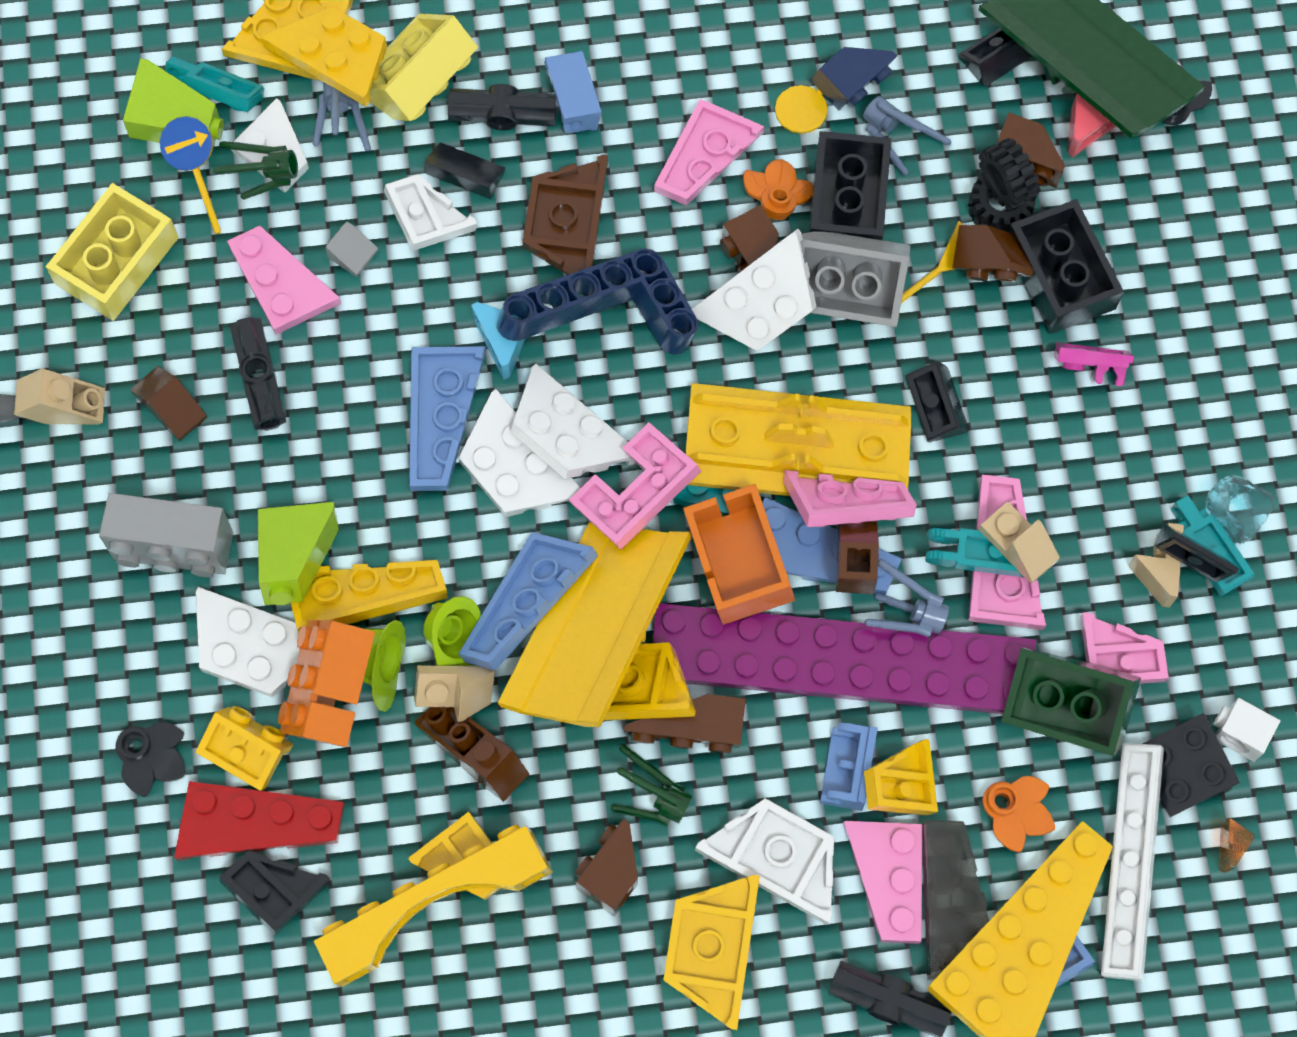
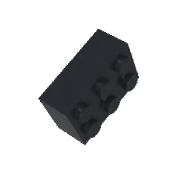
M826 131L819 132L809 232H833L883 240L892 138Z
M1077 199L1010 224L1008 232L1012 235L1033 268L1032 277H1021L1050 334L1116 310L1124 290Z

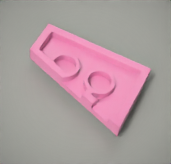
M700 99L654 185V192L687 206L764 133L765 126Z
M261 226L255 227L227 241L233 256L276 335L341 304L339 296Z
M785 470L783 483L807 527L895 520L898 518L914 517L917 504L903 482L857 478L854 480V483H845L833 480V475L819 474L818 480L798 478V471Z
M844 821L843 827L854 854L855 865L860 873L868 906L880 942L920 944L922 925V824Z

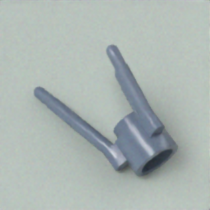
M323 82V94L319 95V110L314 129L313 146H319L327 109L331 111L332 134L337 135L339 133V113L347 111L349 106H351L364 150L370 151L371 146L358 102Z
M881 96L876 97L863 114V119L870 123L866 131L872 136L884 137L881 131L891 132L900 121L916 131H921L945 145H950L952 142L951 139L903 113ZM891 147V161L903 176H907L909 173L907 168Z
M878 560L880 568L925 598V600L918 599L912 605L896 598L876 593V600L911 613L910 620L916 622V624L866 619L865 625L914 632L926 637H930L931 632L939 634L945 625L949 613V606L942 604L944 597L931 593L884 560Z

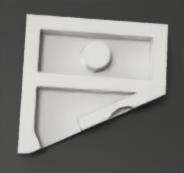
M277 98L234 141L272 147L286 145L287 150L294 151L298 163V174L296 178L290 179V186L278 187L284 193L309 169L307 160L282 103ZM232 150L234 154L246 163L262 162V158L268 156V154ZM258 170V171H257V172H259L261 175L264 176L262 170Z
M419 174L385 184L384 193L412 251L476 231L477 222L475 218L471 215L465 217L452 206V200L443 193L435 191L432 185Z

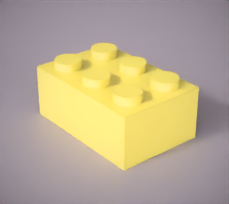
M112 183L46 265V269L56 286L114 321L179 237L171 218Z

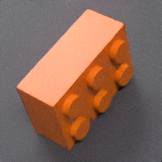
M756 484L723 494L730 514L722 517L716 497L683 508L723 625L795 601Z
M307 620L306 626H302L297 638V647L300 648L297 663L291 666L288 674L287 683L291 687L288 700L283 702L278 714V723L281 725L279 733L320 743L347 747L355 712L335 708L334 705L336 700L355 705L358 704L375 635L374 631L332 620Z

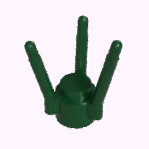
M221 141L219 143L221 148L268 154V156L262 158V162L213 168L214 174L262 170L266 178L272 179L270 182L242 193L240 197L243 200L277 187L290 186V179L297 177L298 163L293 150H287L286 145L272 147Z
M621 745L619 750L664 786L661 789L638 775L619 767L617 773L620 776L658 796L653 807L660 811L658 813L618 804L611 805V810L625 815L657 821L665 826H668L670 820L679 824L692 799V795L684 792L685 787L674 783L627 746Z

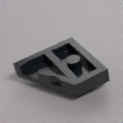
M249 850L219 877L220 883L275 936L330 884V878L326 874L319 872L316 875L297 869L294 864L284 861H272L265 855Z

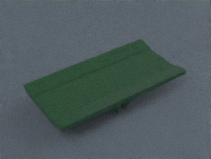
M990 0L979 5L978 10L1048 69L1053 85L1062 80L1065 83V87L1062 88L1064 94L1075 91L1131 139L1142 135L1189 104L1205 88L1202 83L1100 0Z

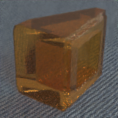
M1228 819L1221 826L1219 870L1223 873H1228L1238 864L1254 840V834L1232 819Z

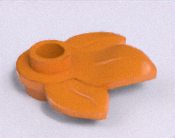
M783 159L771 161L766 167L765 173L745 170L743 175V184L747 194L759 200L768 217L773 220L786 219L794 212L797 205L807 203L812 197V182L797 180L794 167Z
M1025 776L1012 784L1002 781L993 783L985 790L982 798L983 808L993 818V833L995 837L1007 849L1019 853L1024 847L1026 835L1042 836L1055 830L1051 814L1040 802L1044 799L1050 788L1044 781L1035 777ZM995 797H1005L1008 801V807L999 808L995 804Z

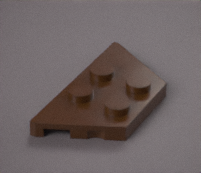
M608 155L597 156V161L577 167L575 163L562 167L557 172H546L532 177L522 241L523 248L566 275L593 266Z

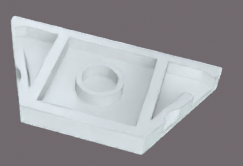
M795 230L692 308L697 319L758 351L813 311L817 306L813 289L809 285L810 272L808 262H804L800 243L803 238L800 230Z
M537 364L532 366L510 430L515 437L564 479L581 476L584 472L595 473L608 470L610 464L625 461L628 466L635 464L622 449L628 441Z
M495 389L491 392L459 456V463L505 517L523 514L529 509L542 510L552 508L551 504L569 501L580 489L579 485L573 478L564 479L510 432L516 412Z
M198 587L196 590L199 668L201 671L271 698L274 697L286 686L290 668L294 663H297L300 648L297 647L298 630L296 623Z
M765 798L751 807L742 816L736 817L724 825V828L706 840L703 839L698 842L695 848L696 852L742 878L759 875L758 887L822 923L829 924L832 918L831 897L834 836Z

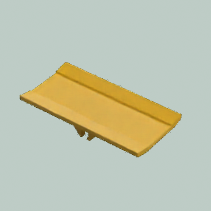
M691 383L685 454L699 466L701 472L688 484L690 486L738 490L756 484L759 493L790 496L783 483L785 470L798 471V478L818 480L819 474L833 475V480L838 482L854 483V480L857 478L903 482L908 489L911 436L910 406Z
M589 521L578 544L593 547L598 557L537 624L498 701L500 707L520 714L584 727H601L634 656L640 652V643L646 640V631L692 537L690 532L669 531V533L642 529L620 550Z

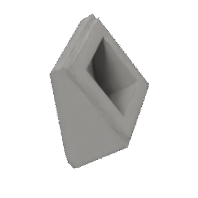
M348 221L344 223L326 246L328 258L356 277L379 251L377 246Z

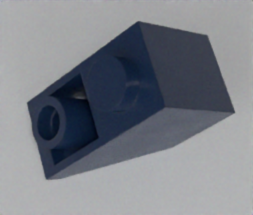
M843 47L819 68L811 78V81L838 111L847 103L854 107L868 94L865 90L868 84L872 81L876 85L880 84L893 71L889 65L895 60L897 55L893 51Z

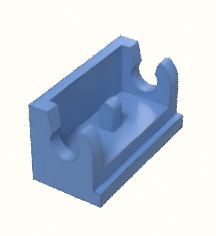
M583 51L545 57L546 73L551 80L558 102L562 123L564 124V132L574 133L585 130H597L602 111Z
M838 723V727L832 728L820 804L858 811L863 810L867 797L864 771L872 766L877 727Z

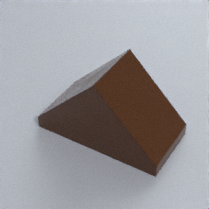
M159 366L130 389L131 393L179 442L208 418L176 376Z

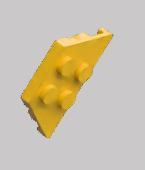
M331 6L261 37L264 47L365 107L370 103V89L373 81H377L380 71L379 63L384 59L387 49L385 36Z
M669 642L640 644V652L634 656L604 720L695 717L696 711L676 651Z
M751 875L675 900L663 980L727 1027L737 1030L759 875Z

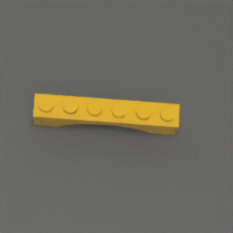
M519 825L511 826L497 835L499 840L485 847L484 844H479L465 851L462 854L464 859L452 866L449 863H444L433 868L427 873L429 878L417 885L409 882L398 887L392 892L393 898L382 904L375 901L363 906L357 911L358 917L346 924L343 920H340L325 927L322 930L323 936L314 940V943L333 983L344 987L379 968L387 948L399 930L415 914L434 901L456 892L475 888H503L520 891L553 873L532 830L527 826L522 828Z

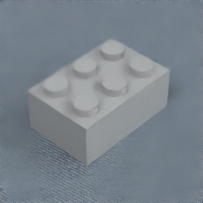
M108 493L99 537L112 558L119 565L136 568L139 567V563L154 565L153 567L159 571L169 573L176 572L178 568L191 570V573L196 576L210 578L214 576V573L226 574L234 532L223 508Z

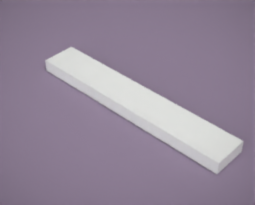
M1122 744L1101 976L1104 978L1143 981L1164 753V748L1161 745Z

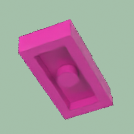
M1056 342L1054 354L1056 360L1063 362L1062 367L1066 369L1083 371L1085 365L1095 366L1093 378L1098 384H1102L1104 373L1112 367L1116 374L1114 381L1116 386L1124 384L1126 369L1129 367V363H1133L1134 356L1130 351Z

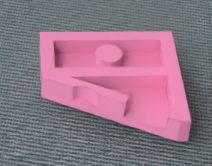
M1082 613L1080 619L1086 662L1141 677L1140 684L1167 681L1169 677L1163 641L1149 635H1138L1131 628L1118 623L1116 626L1094 618L1095 615L1092 613Z

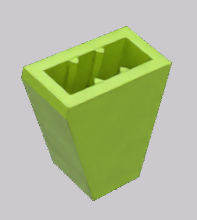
M140 58L123 118L129 138L159 143L161 133L169 122L179 117L188 116L200 120L208 127L212 134L214 148L216 139H221L224 129V120L219 117L216 104L148 59Z
M334 502L258 509L259 586L264 605H287L293 602H303L339 531Z

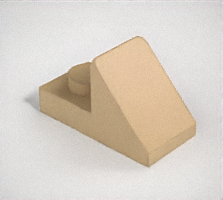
M1008 501L986 519L978 529L1031 584L1060 559L1042 522L1038 519L1031 525Z
M1168 523L1169 526L1183 533L1184 525ZM1159 534L1156 535L1154 545H1155V543H1156V540H1157V537H1158ZM1154 546V557L1135 555L1129 563V568L1162 607L1170 608L1178 597L1181 562Z
M417 665L414 692L415 707H454L457 722H461L491 704L495 671L480 666Z

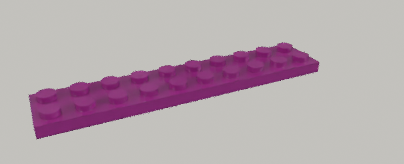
M659 604L655 615L653 643L669 642L675 649L686 684L995 714L1004 713L1021 648L1036 650V639L943 630L939 634L931 632L930 637H926L919 633L871 627L859 622L757 613L723 625L717 609Z

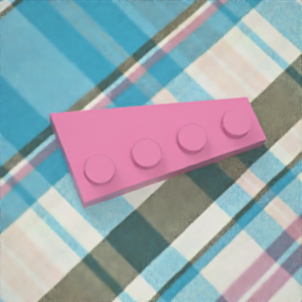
M982 474L976 530L1007 501L1027 520L1020 479ZM972 571L968 621L1044 630L1046 623L1044 613L1041 610L1038 580L1031 584L1023 577Z

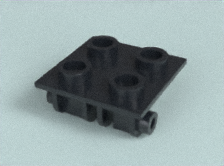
M1204 713L1143 743L1161 745L1164 748L1160 799L1170 817L1217 794L1222 795L1240 783Z

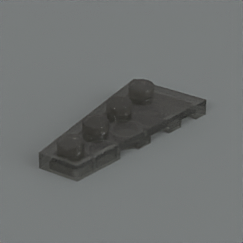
M925 820L922 823L927 980L931 981L937 978L989 922L986 911L988 905L984 892L980 890L976 875L978 870L964 821Z

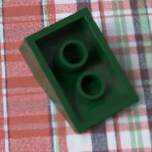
M1022 647L1001 722L1115 756L1122 749L1141 677L1109 667Z

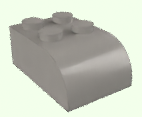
M807 232L802 234L803 240L800 241L804 262H808L810 272L809 285L813 289L817 306L810 313L897 327L910 257V245L833 232Z

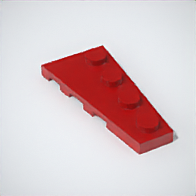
M189 781L174 858L178 861L200 856H225L228 853L247 852L248 850L262 852L266 851V849L283 847L289 849L336 844L339 841L345 805L341 801Z

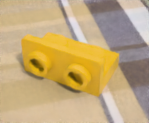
M232 706L215 712L195 753L260 791L266 789L282 756L290 752L293 743L286 740L285 734L279 733V729L269 725L262 726L252 720V714L243 708Z

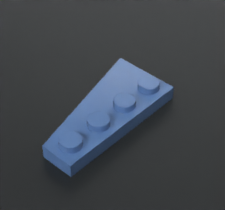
M485 346L412 347L410 491H448L485 358Z
M765 497L762 503L786 573L800 576L803 580L813 582L820 580L836 584L838 530L828 525L824 527H807L799 512ZM882 549L878 550V560L882 559L896 569L899 568L902 558ZM879 566L874 594L881 593L886 595L894 577Z
M531 532L460 650L459 655L463 661L495 671L598 557L594 548Z

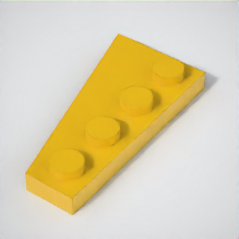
M438 560L390 562L387 564V567L379 568L368 567V564H353L352 569L331 570L330 566H320L303 602H293L291 607L299 634L302 626H306L307 620H332L351 624L447 599L448 595Z

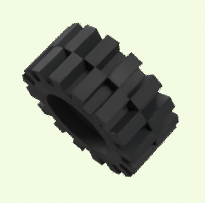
M1009 138L981 151L979 155V160L981 161L979 162V168L984 171L981 173L982 177L987 180L986 186L988 190L991 189L993 191L992 196L994 199H999V204L1002 207L1005 206L1007 210H1012L1038 196L1040 185L1037 183L1039 181L1038 175L1033 172L1035 167L1033 163L1030 164L1028 161L1030 157L1027 153L1022 152L1023 147L1020 144L1016 145V141Z
M982 174L979 175L976 183L973 185L968 206H970L969 215L970 218L975 216V225H989L1008 232L1011 223L1032 216L1036 197L1011 211H999L993 208L989 203V196L993 191L991 189L988 190L986 186L987 180L983 179Z

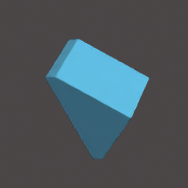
M476 302L471 305L473 320L503 380L511 377L525 339L511 341L502 337L497 329V320L501 309ZM511 315L515 319L522 320L518 316Z

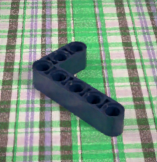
M640 249L512 294L507 297L497 320V329L501 336L507 340L519 341L634 300L659 346L665 352L677 355L682 354L689 347L698 329V320L662 257L654 250ZM576 292L582 293V294L585 295L586 297L580 296V295H578ZM544 304H549V305L553 306L554 308H549V307L545 306ZM511 315L518 316L522 320L515 319Z

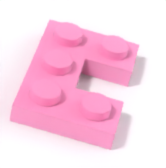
M649 422L622 448L644 470L643 473L620 495L595 474L569 499L573 507L620 550L701 472L699 466Z

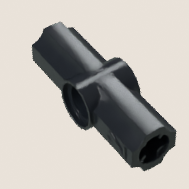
M495 84L490 86L488 90L450 88L448 95V121L486 123L488 127L500 131L514 129L517 125L555 127L557 99L555 94L519 92L516 87L508 84Z
M251 317L239 319L230 326L254 428L255 430L265 431L279 428L280 425L286 423V417L262 320ZM256 370H266V373L260 378L254 379L250 377Z
M844 961L839 962L828 994L835 998L866 1009L867 1013L876 1019L898 1026L904 1024L934 1037L943 1036L952 1014L938 999L914 990L913 985L900 978L887 974H880L879 976Z

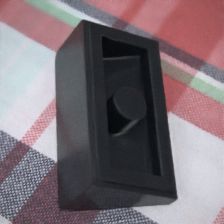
M1000 28L958 54L959 59L983 86H988L1033 57Z
M441 142L424 163L427 175L488 199L492 198L505 172V167Z
M936 361L905 375L927 442L931 443L954 437L969 431L951 374L945 364Z
M1168 524L1162 525L1154 545L1160 551L1214 582H1219L1238 573L1239 568L1225 557Z

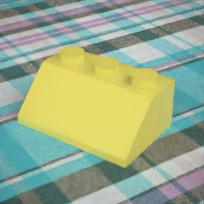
M418 14L387 47L384 59L379 63L380 71L377 81H373L370 89V103L392 119L403 121L417 119L425 112V105L432 97L442 93L447 88L448 80L455 72L462 70L470 63V56L477 50V44L454 15Z

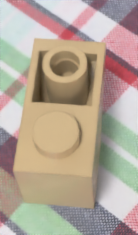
M42 368L17 380L14 415L43 424L99 425L103 423L105 388Z

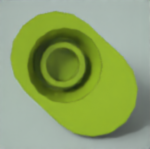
M459 596L453 597L445 603L438 602L432 605V610L424 622L423 634L426 643L434 650L437 666H476L464 662L459 655L460 650L481 617L479 607L472 599Z
M397 620L388 623L385 628H366L367 630L374 631L375 635L363 682L372 687L375 706L379 711L386 712L394 701L399 668L405 651V628L402 622Z

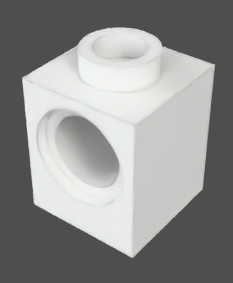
M1238 698L1230 707L1224 705L1221 708L1213 725L1219 728L1215 735L1220 744L1255 762L1264 754L1280 720Z

